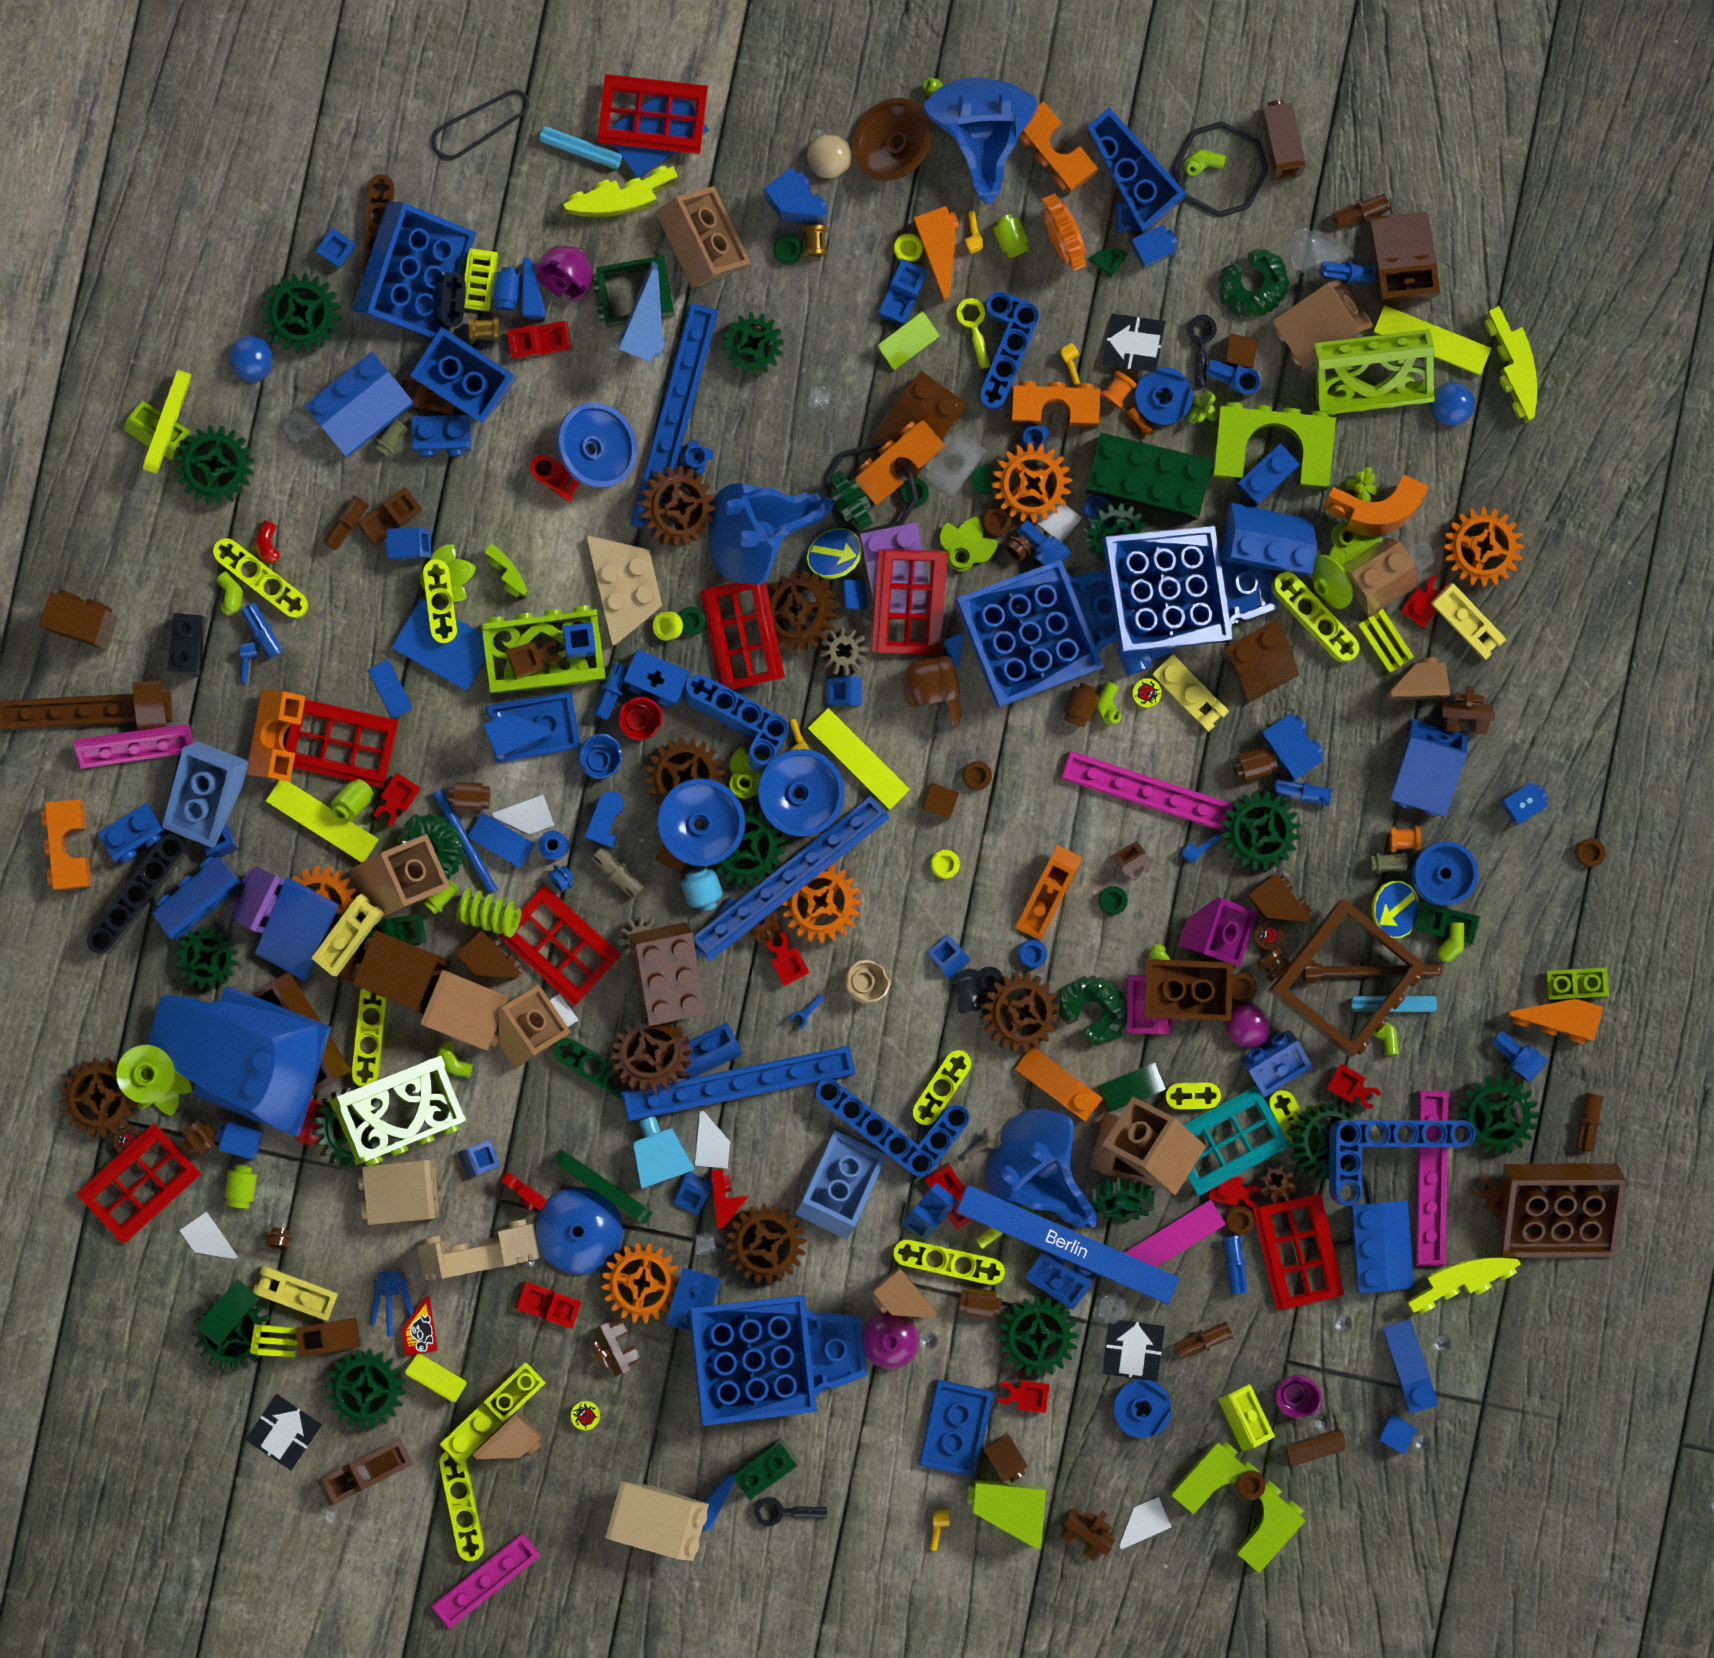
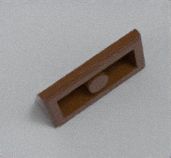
M1336 1429L1286 1444L1284 1447L1290 1465L1296 1466L1344 1451L1346 1444L1343 1431Z

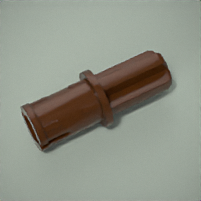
M1383 193L1363 202L1357 200L1356 204L1335 211L1332 217L1336 227L1342 228L1361 220L1367 222V218L1390 211L1391 207L1387 195Z
M354 495L341 516H336L337 521L325 537L324 544L332 550H338L351 530H356V523L369 505Z
M1585 1093L1582 1118L1578 1119L1581 1124L1576 1147L1581 1151L1592 1152L1594 1150L1598 1125L1602 1123L1599 1122L1604 1096Z
M1225 1321L1208 1330H1198V1334L1177 1342L1175 1349L1180 1359H1184L1205 1349L1208 1352L1210 1347L1233 1339V1335L1228 1323Z

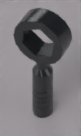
M1202 314L1192 318L1187 329L1190 339L1198 344L1195 358V387H1206L1207 353L1205 351V344L1213 340L1217 331L1213 318ZM1200 320L1210 324L1211 334L1205 338L1194 334V325Z
M769 1496L758 1501L755 1507V1517L759 1523L768 1527L778 1524L783 1515L792 1516L793 1518L827 1519V1507L794 1506L792 1508H783L782 1503L777 1498ZM765 1502L776 1504L779 1513L774 1520L762 1518L760 1508Z

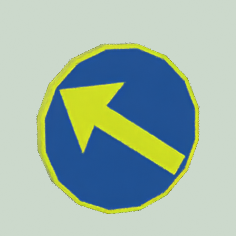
M834 528L823 532L809 547L807 554L809 568L814 574L824 579H836L848 574L861 559L863 551L861 540L853 531L845 528Z
M1390 881L1382 885L1376 892L1372 902V918L1374 923L1392 938H1402L1408 935L1416 926L1419 915L1420 903L1416 892L1403 881Z

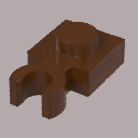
M548 641L540 649H537L535 642L508 649L506 655L515 680L543 672L544 667L542 663L548 665L558 664L561 661V655L550 656L547 652L549 649L556 647V641Z
M1480 1176L1479 1179L1485 1183V1190L1480 1192L1476 1188H1472L1470 1191L1475 1197L1488 1199L1484 1208L1501 1219V1183L1494 1188L1493 1181L1489 1177Z

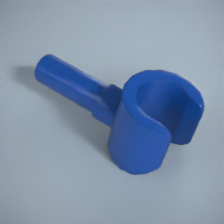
M256 642L244 643L240 647V657L242 659L240 682L247 683L249 658L258 657Z
M1215 834L1198 848L1190 842L1181 853V856L1190 863L1195 862L1206 849L1221 839L1218 834Z
M819 994L802 1011L793 1013L789 1022L796 1015H800L804 1022L798 1029L805 1027L808 1023V1017L824 998Z

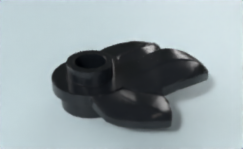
M987 966L979 971L967 968L957 973L952 982L962 989L957 1005L959 1013H974L980 1009L983 1014L988 1012L980 1004L989 1003L990 1000L985 997L984 992L994 993L992 986H986L984 980L987 976H993L995 982L1002 985L1000 976L1003 974L999 969Z

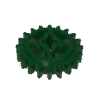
M292 273V281L290 283L283 277L280 278L281 288L273 284L271 285L275 295L264 296L270 302V305L261 306L262 311L269 313L268 316L262 318V322L265 324L271 323V326L265 331L268 335L277 333L273 341L277 344L284 340V350H288L294 344L295 352L299 353L301 346L304 345L308 353H311L313 343L322 349V338L330 342L332 341L328 331L338 332L339 330L333 324V321L342 320L341 315L334 313L335 310L341 308V304L337 302L332 303L338 295L336 292L327 294L330 285L326 282L319 286V276H315L312 282H309L307 273L303 274L301 281L298 280L295 273ZM308 291L318 297L314 300H303L299 298L296 292ZM287 297L289 308L284 317L279 319L280 306ZM295 303H298L300 307H302L304 310H307L305 312V318L308 321L307 324L303 319L297 316L298 308L295 305ZM324 307L323 321L316 329L314 318L319 310ZM290 326H300L304 328L307 334L294 335L285 329Z
M208 425L206 435L199 428L196 429L198 438L194 439L187 435L186 437L190 445H179V448L185 454L183 456H175L177 461L183 463L182 466L174 468L175 472L184 473V476L178 479V483H188L184 492L190 494L196 491L194 500L197 502L202 496H205L206 505H210L212 499L215 498L217 504L222 506L223 497L225 496L231 503L234 502L232 493L236 492L243 496L244 494L240 486H251L245 477L247 475H255L253 470L247 468L248 465L256 463L255 459L246 458L253 451L252 448H242L246 441L243 437L238 438L236 441L234 440L236 437L235 430H231L228 435H225L224 426H220L218 432L215 433L213 427ZM214 443L213 448L206 455L196 456L201 448ZM225 445L234 450L238 464L226 460ZM215 459H217L224 467L216 468L215 472H213L206 464L214 463ZM192 467L204 471L205 486L197 482ZM235 475L228 484L217 488V483L223 477Z
M1252 791L1251 800L1246 794H1242V804L1237 801L1231 802L1232 807L1235 809L1234 812L1224 811V814L1230 820L1220 822L1221 826L1228 829L1227 832L1220 834V837L1229 839V842L1223 846L1224 849H1234L1230 859L1241 856L1239 866H1245L1250 861L1251 870H1256L1260 863L1262 870L1265 871L1269 868V861L1274 867H1279L1278 857L1285 861L1289 860L1286 850L1296 851L1297 848L1291 844V840L1300 839V836L1294 834L1293 830L1301 827V825L1291 822L1297 816V812L1287 813L1291 804L1287 802L1280 805V795H1276L1271 801L1270 791H1265L1262 798H1260L1258 791ZM1252 808H1265L1263 814H1260L1256 819L1244 816ZM1275 815L1281 824V835L1274 828ZM1263 825L1262 830L1266 833L1263 836L1257 837L1258 831L1255 830V826ZM1239 826L1246 833V846L1240 840ZM1265 842L1276 846L1266 854H1255L1257 848L1261 847Z
M750 806L747 814H744L745 823H752L757 825V827L750 833H744L742 840L745 842L749 839L752 840L750 846L755 856L747 851L740 853L738 851L740 849L739 845L729 857L717 863L720 867L716 874L721 875L726 871L728 873L726 882H730L736 876L738 886H741L744 878L748 879L750 886H753L755 876L761 882L764 881L763 872L766 871L771 875L774 873L771 865L781 866L782 864L775 858L776 855L785 854L783 849L777 848L778 844L785 842V838H777L775 836L780 831L776 828H771L768 820H763L764 814L762 811L755 816L753 806ZM765 834L769 839V852L766 859L758 850V842ZM741 859H750L757 865V867L749 870H741L733 866Z
M1498 1074L1496 1082H1492L1491 1078L1486 1075L1485 1085L1476 1080L1474 1086L1477 1091L1467 1089L1465 1093L1470 1100L1461 1099L1460 1104L1466 1107L1467 1110L1459 1111L1458 1116L1466 1118L1467 1120L1465 1121L1473 1125L1476 1132L1474 1147L1476 1148L1481 1143H1484V1153H1488L1493 1146L1497 1155H1500L1502 1147H1505L1507 1152L1511 1154L1513 1143L1521 1149L1523 1148L1522 1137L1527 1140L1532 1139V1135L1527 1129H1537L1538 1125L1532 1122L1531 1119L1539 1118V1113L1531 1111V1109L1536 1107L1538 1102L1535 1100L1528 1101L1532 1090L1522 1092L1523 1081L1519 1082L1516 1086L1512 1085L1513 1076H1510L1507 1082H1503L1501 1074ZM1493 1092L1507 1094L1498 1101L1488 1100L1484 1097ZM1516 1100L1522 1109V1123L1515 1120L1511 1111L1512 1105ZM1476 1105L1482 1109L1486 1116V1122L1482 1128H1480L1476 1121ZM1506 1105L1503 1115L1505 1119L1499 1118L1491 1124L1494 1115L1492 1110L1499 1111L1500 1108L1502 1109ZM1499 1128L1509 1129L1513 1132L1503 1137L1490 1135Z
M350 1088L342 1089L341 1093L339 1091L331 1092V1098H323L322 1103L325 1107L315 1108L320 1118L311 1119L313 1124L318 1125V1129L311 1131V1134L320 1137L314 1143V1146H324L320 1153L321 1157L331 1154L330 1164H335L339 1161L340 1168H347L350 1165L351 1169L359 1168L360 1164H355L352 1151L342 1147L348 1141L337 1114L333 1111L329 1102L338 1096L351 1092ZM379 1100L371 1102V1106L378 1108L381 1102ZM377 1108L370 1112L375 1114L377 1112ZM387 1111L379 1118L380 1120L387 1114ZM350 1114L355 1128L364 1122L357 1114ZM368 1126V1131L366 1127L361 1134V1143L368 1149H375L379 1145V1140L376 1137H372L368 1141V1134L373 1130V1128Z
M1035 1296L1033 1305H1030L1029 1301L1023 1298L1024 1307L1021 1309L1018 1305L1013 1304L1015 1314H1004L1009 1323L999 1324L1000 1328L1006 1330V1334L999 1335L998 1339L1007 1341V1344L1002 1346L1000 1351H1010L1011 1353L1006 1358V1361L1011 1362L1016 1359V1371L1025 1365L1027 1376L1030 1375L1033 1368L1036 1369L1038 1377L1042 1376L1043 1368H1047V1371L1053 1375V1365L1056 1364L1059 1368L1063 1369L1064 1365L1061 1359L1072 1360L1067 1350L1077 1349V1346L1070 1342V1339L1079 1337L1078 1333L1070 1332V1328L1076 1325V1321L1067 1322L1066 1319L1071 1312L1068 1310L1059 1313L1062 1303L1059 1302L1054 1307H1051L1050 1297H1047L1044 1304H1040L1039 1297ZM1043 1313L1055 1318L1061 1330L1048 1329L1044 1325ZM1032 1314L1030 1327L1026 1330L1015 1332L1018 1323L1025 1316ZM1038 1322L1041 1332L1046 1334V1338L1041 1339L1039 1350L1035 1340L1030 1339V1334H1035ZM1055 1341H1061L1058 1350L1051 1357L1044 1359L1047 1345ZM1023 1342L1030 1345L1033 1350L1034 1360L1022 1355L1015 1343Z
M372 1348L367 1350L365 1357L362 1355L361 1350L357 1349L355 1351V1359L350 1354H345L346 1364L340 1361L335 1362L339 1372L330 1371L328 1373L335 1380L325 1384V1387L333 1389V1393L327 1395L326 1399H334L336 1401L330 1410H341L337 1418L338 1420L348 1416L349 1427L356 1420L359 1421L360 1430L364 1429L366 1421L369 1422L372 1429L376 1428L377 1419L385 1425L388 1423L386 1413L392 1417L397 1415L393 1405L402 1407L404 1404L401 1400L397 1399V1396L407 1393V1391L398 1388V1385L406 1382V1379L396 1377L402 1368H391L394 1358L384 1362L383 1351L375 1358L373 1357ZM363 1365L362 1373L358 1380L344 1381L349 1371ZM374 1367L385 1375L389 1386L380 1384L376 1380L373 1372ZM365 1380H367L368 1386L373 1388V1392L368 1393L366 1398L364 1392L359 1390V1386H362ZM343 1392L352 1394L356 1398L357 1405H359L358 1411L347 1403ZM375 1397H388L385 1404L379 1410L369 1412L370 1405Z

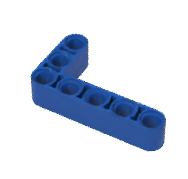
M825 1079L816 1087L817 1099L909 1172L919 1177L928 1175L969 1123L970 1116L967 1109L961 1105H951L942 1113L921 1142L916 1144L837 1081ZM831 1083L837 1088V1095L833 1100L822 1098L820 1089L824 1084ZM849 1101H854L860 1106V1113L855 1118H848L843 1112L844 1105ZM954 1109L961 1110L965 1116L964 1122L959 1126H953L948 1121V1114ZM872 1119H877L883 1124V1131L878 1136H871L866 1130L867 1123ZM936 1132L944 1133L947 1138L946 1145L941 1149L933 1148L930 1143L931 1136ZM895 1137H901L906 1142V1148L900 1154L891 1152L889 1148L890 1141ZM918 1155L926 1156L929 1161L928 1168L923 1172L914 1170L912 1166L913 1159Z
M1460 1120L1336 1121L1332 1124L1329 1131L1330 1197L1335 1203L1351 1206L1359 1202L1362 1195V1147H1466L1475 1140V1128L1471 1123ZM1345 1125L1351 1130V1137L1347 1141H1343L1340 1136V1131ZM1375 1125L1379 1129L1380 1134L1377 1140L1372 1141L1369 1138V1130ZM1401 1126H1405L1408 1131L1407 1138L1404 1141H1400L1397 1136V1131ZM1429 1126H1433L1436 1130V1137L1431 1142L1426 1138L1425 1134ZM1461 1126L1464 1130V1137L1458 1142L1454 1137V1130L1456 1127ZM1344 1155H1348L1351 1159V1166L1346 1171L1340 1166V1160ZM1345 1184L1351 1188V1195L1346 1200L1340 1196V1189Z

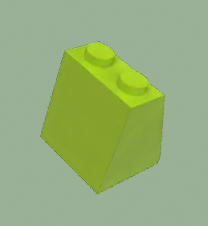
M974 1479V1486L968 1485L967 1503L972 1506L974 1514L1033 1548L1041 1549L1046 1488L1044 1485Z

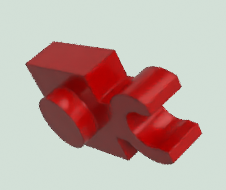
M1436 575L1428 579L1426 583L1427 590L1424 592L1417 588L1400 611L1422 629L1437 611L1430 603L1448 586L1446 584L1442 590H1435L1433 582L1437 578Z
M396 773L381 795L388 802L386 805L376 809L374 817L378 819L381 813L387 811L391 815L387 825L393 826L397 820L396 812L398 809L406 813L422 788Z
M781 932L779 933L783 940L781 946H773L769 939L766 940V945L770 951L778 955L771 962L785 987L810 974L797 947L790 951L788 950V938L785 933Z
M1340 1063L1326 1087L1327 1090L1349 1103H1352L1355 1097L1359 1098L1361 1105L1367 1109H1372L1373 1105L1366 1101V1095L1370 1092L1377 1096L1381 1094L1375 1087L1362 1086L1366 1078Z
M509 1171L501 1179L502 1183L521 1196L519 1202L531 1211L535 1208L542 1210L548 1202L547 1198Z
M1235 1176L1211 1189L1208 1199L1236 1207L1238 1199H1243L1247 1206L1258 1207V1203L1249 1200V1193L1251 1191L1262 1192V1188L1256 1185H1250L1246 1188L1242 1187L1244 1178Z
M1020 1380L1019 1388L1014 1387L1013 1384L1007 1381L999 1383L1000 1387H1007L1010 1390L1008 1397L997 1398L999 1403L1008 1404L1015 1400L1018 1401V1410L1046 1413L1049 1383Z

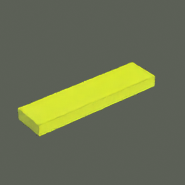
M1384 305L1373 331L1374 334L1385 335L1430 329L1434 343V358L1478 376L1481 375L1491 351L1490 347Z
M829 708L808 728L889 810L910 791Z
M279 780L266 800L272 806L360 862L368 859L380 840L355 823L338 819L330 807L288 781Z

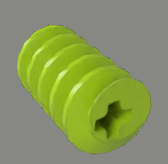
M470 887L466 888L461 896L456 912L457 920H461L463 924L468 925L471 923L475 928L482 926L486 931L493 929V932L496 934L503 932L506 937H512L515 934L522 915L520 907L517 910L515 909L514 900H510L507 906H504V898L500 896L496 903H493V894L489 893L486 899L483 900V892L480 890L472 897V888Z

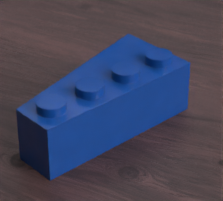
M1110 107L1088 126L1087 132L1124 203L1127 205L1135 224L1138 226L1141 235L1146 233L1185 199L1186 192Z

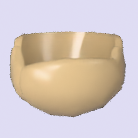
M823 135L816 138L809 145L806 160L810 170L817 176L831 179L838 177L849 169L853 153L849 143L840 136Z
M859 960L848 968L844 984L852 999L862 1004L875 1003L887 995L891 980L888 979L882 965L871 960Z

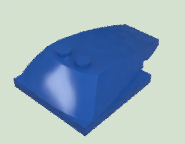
M1215 526L1107 536L1102 539L1120 653L1229 642L1233 640L1232 624L1278 608L1277 598L1271 590V583L1273 581L1272 571L1220 560L1222 547L1217 543Z
M1062 560L960 596L954 600L997 708L1102 669L1104 666L1098 653L1108 644L1118 640L1107 571L1090 572L1082 576L1071 577L1069 574L1067 575Z
M227 986L223 988L220 1001H213L212 1003L201 1002L198 999L164 994L160 997L147 1045L156 1046L165 1051L171 1058L175 1071L196 1084L194 1096L293 1136H298L301 1134L332 1027Z
M805 1295L688 1308L701 1426L817 1412L815 1396L820 1391L839 1387L867 1376L865 1352L862 1347L863 1329L861 1317L810 1312V1310H806Z

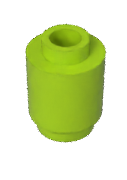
M1008 214L995 220L997 226L992 229L1002 253H1006L1008 259L1029 251L1027 245L1029 240L1019 217L1013 218L1012 214Z
M360 779L349 782L332 800L333 814L342 821H353L371 802V797L373 796L371 787Z
M235 1165V1169L228 1170L225 1190L227 1206L236 1208L250 1207V1202L254 1200L257 1173L252 1172L251 1166Z

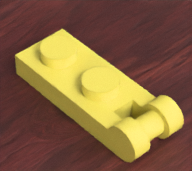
M1450 583L1430 603L1483 660L1486 661L1492 655L1491 651L1497 645L1501 646L1506 641L1505 637L1454 583ZM1486 632L1489 637L1482 643L1478 638Z
M1174 654L1152 674L1207 732L1215 727L1214 723L1220 717L1224 718L1229 713L1228 709L1214 697ZM1207 702L1212 709L1204 715L1199 709Z
M363 894L358 895L311 959L332 976L337 977L374 925L382 919L384 911L378 906L373 907L369 904V899ZM360 912L366 915L362 922L356 918Z
M262 1265L259 1273L261 1274L258 1285L255 1284L253 1289L256 1295L329 1321L339 1293ZM272 1279L280 1281L276 1292L269 1289Z

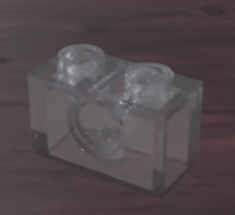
M959 430L955 436L950 433L943 442L946 446L943 448L942 454L938 459L935 457L930 459L923 470L927 473L924 480L951 500L954 499L987 452L986 449ZM955 456L960 459L962 465L958 470L951 471L945 466V460L948 457Z

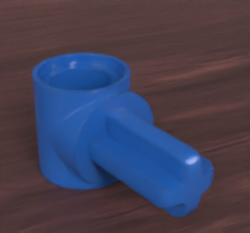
M1214 359L1209 362L1205 373L1207 376L1229 384V390L1245 398L1253 396L1261 384V377L1256 370L1244 368L1240 365L1235 369ZM1242 376H1250L1254 380V388L1250 390L1243 389L1239 384V379Z
M1029 521L1024 522L1017 530L1018 535L1023 536L1029 541L1031 547L1035 550L1033 558L1041 566L1058 560H1062L1063 563L1071 555L1070 550L1055 536L1046 538Z
M1175 647L1120 653L1119 648L1116 650L1126 675L1130 676L1151 667V660L1173 652Z
M1500 1031L1491 1042L1494 1047L1511 1060L1509 1067L1528 1083L1535 1078L1548 1062V1059L1531 1045L1525 1044L1522 1047L1503 1031Z

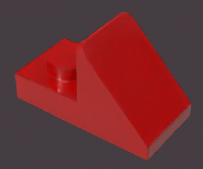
M724 1169L711 1170L717 1228H724L750 1195L727 1197L726 1192H731L730 1174L724 1175Z

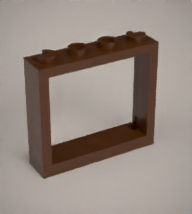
M1341 899L1337 901L1268 989V992L1348 1057L1355 1056L1356 1053L1361 1055L1369 1046L1370 1041L1368 1038L1373 1031L1379 1032L1388 1021L1385 1017L1391 1008L1396 1010L1404 1001L1406 996L1403 993L1408 986L1414 987L1422 978L1423 973L1420 971L1425 964L1346 899ZM1346 915L1410 966L1352 1042L1288 990Z

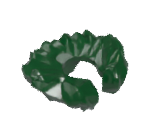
M1254 249L1248 252L1247 256L1250 266L1259 270L1264 277L1263 286L1259 290L1248 291L1243 287L1241 267L1233 262L1221 270L1219 277L1221 282L1219 290L1221 303L1228 305L1237 316L1243 315L1248 318L1250 315L1265 316L1266 313L1278 308L1280 302L1284 300L1285 294L1288 293L1287 286L1290 283L1285 263L1279 255L1271 253L1266 249Z
M436 814L413 815L405 823L403 830L399 831L398 838L395 840L396 845L399 846L427 834L429 840L433 841L438 847L437 858L447 880H449L452 875L459 871L458 865L463 863L462 856L464 852L462 848L464 843L461 840L458 829L453 827L451 823L446 822L445 817H438Z
M1092 975L1089 978L1082 976L1077 981L1064 986L1060 992L1059 1015L1066 1025L1075 1023L1078 1020L1080 1009L1086 1002H1096L1102 1008L1103 1015L1101 1020L1096 1024L1085 1027L1081 1031V1039H1085L1089 1046H1100L1102 1043L1113 1042L1122 1036L1121 1031L1127 1023V1006L1123 998V992L1118 989L1117 985H1113L1111 980L1105 981L1102 977L1096 978V976Z

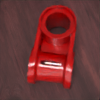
M539 455L535 457L530 465L533 478L562 499L572 503L574 500L572 496L579 487L580 482L568 473L563 464L550 456ZM540 462H548L552 467L551 473L547 476H539L535 471L536 465ZM572 479L567 489H564L568 484L569 480Z

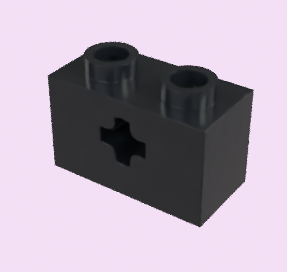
M173 613L167 669L169 672L201 676L207 619L204 616Z

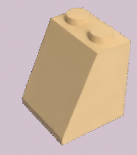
M434 1159L362 1167L363 1173H358L359 1190L365 1191L366 1201L361 1202L362 1219H367L368 1225L440 1217Z
M621 1481L605 1538L675 1559L694 1561L695 1554L699 1549L701 1531L707 1520L709 1504L656 1486Z

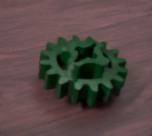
M749 312L748 320H744L739 315V324L736 325L730 322L731 333H723V337L728 342L722 344V349L729 350L724 355L725 360H734L731 365L733 370L741 366L742 375H745L748 369L752 370L753 376H757V369H762L766 374L768 373V364L774 367L777 366L774 357L783 356V352L777 349L779 346L784 345V340L777 339L782 331L781 329H772L775 324L773 319L768 323L764 322V314H761L758 319H754L753 313ZM751 326H758L766 331L760 333L752 330ZM741 331V342L733 347L734 339L738 332ZM750 338H753L755 342L761 341L758 343V349L755 351L751 347L746 348ZM772 342V350L765 358L763 353L765 346ZM747 356L753 358L756 363L745 362L740 358Z
M841 470L829 476L828 479L835 491L830 493L831 499L845 521L848 522L852 519L860 530L871 525L873 522L867 513V509L871 507L870 502L855 479L848 481Z
M1116 501L1113 507L1109 502H1105L1104 510L1098 507L1095 508L1097 514L1095 518L1092 516L1087 517L1091 522V526H1086L1083 530L1090 536L1084 538V542L1091 545L1088 551L1093 555L1097 554L1096 558L1102 562L1105 560L1104 548L1100 545L1099 538L1103 539L1110 536L1109 534H1112V532V536L1143 533L1141 529L1146 527V523L1139 521L1142 517L1141 513L1133 511L1134 507L1128 503L1124 506L1120 501ZM1125 516L1129 519L1131 528L1126 526L1127 520L1124 519Z
M199 927V935H195L190 931L188 932L189 941L180 940L184 949L177 950L175 954L182 956V960L175 964L176 966L184 967L180 976L185 977L189 975V985L199 981V989H204L206 983H209L211 989H216V981L225 985L227 984L226 975L234 977L235 973L231 970V966L239 965V962L233 960V956L239 954V950H231L230 947L235 941L234 939L225 941L224 939L227 934L225 931L216 935L215 927H211L208 933H206L204 927ZM202 939H214L219 944L209 947ZM193 948L195 951L194 959L189 962V952ZM204 951L206 953L216 952L211 957V965L208 963L199 964L204 958L202 954ZM226 953V963L222 969L220 966L221 956ZM205 969L213 977L204 978L197 975L196 972Z
M1117 1178L1115 1182L1105 1180V1185L1098 1183L1097 1189H1092L1091 1204L1095 1209L1096 1215L1102 1214L1103 1219L1112 1217L1113 1222L1118 1220L1129 1222L1130 1218L1140 1220V1215L1149 1216V1211L1154 1210V1191H1151L1150 1185L1143 1186V1181L1134 1183L1132 1178L1127 1179V1181L1126 1179Z

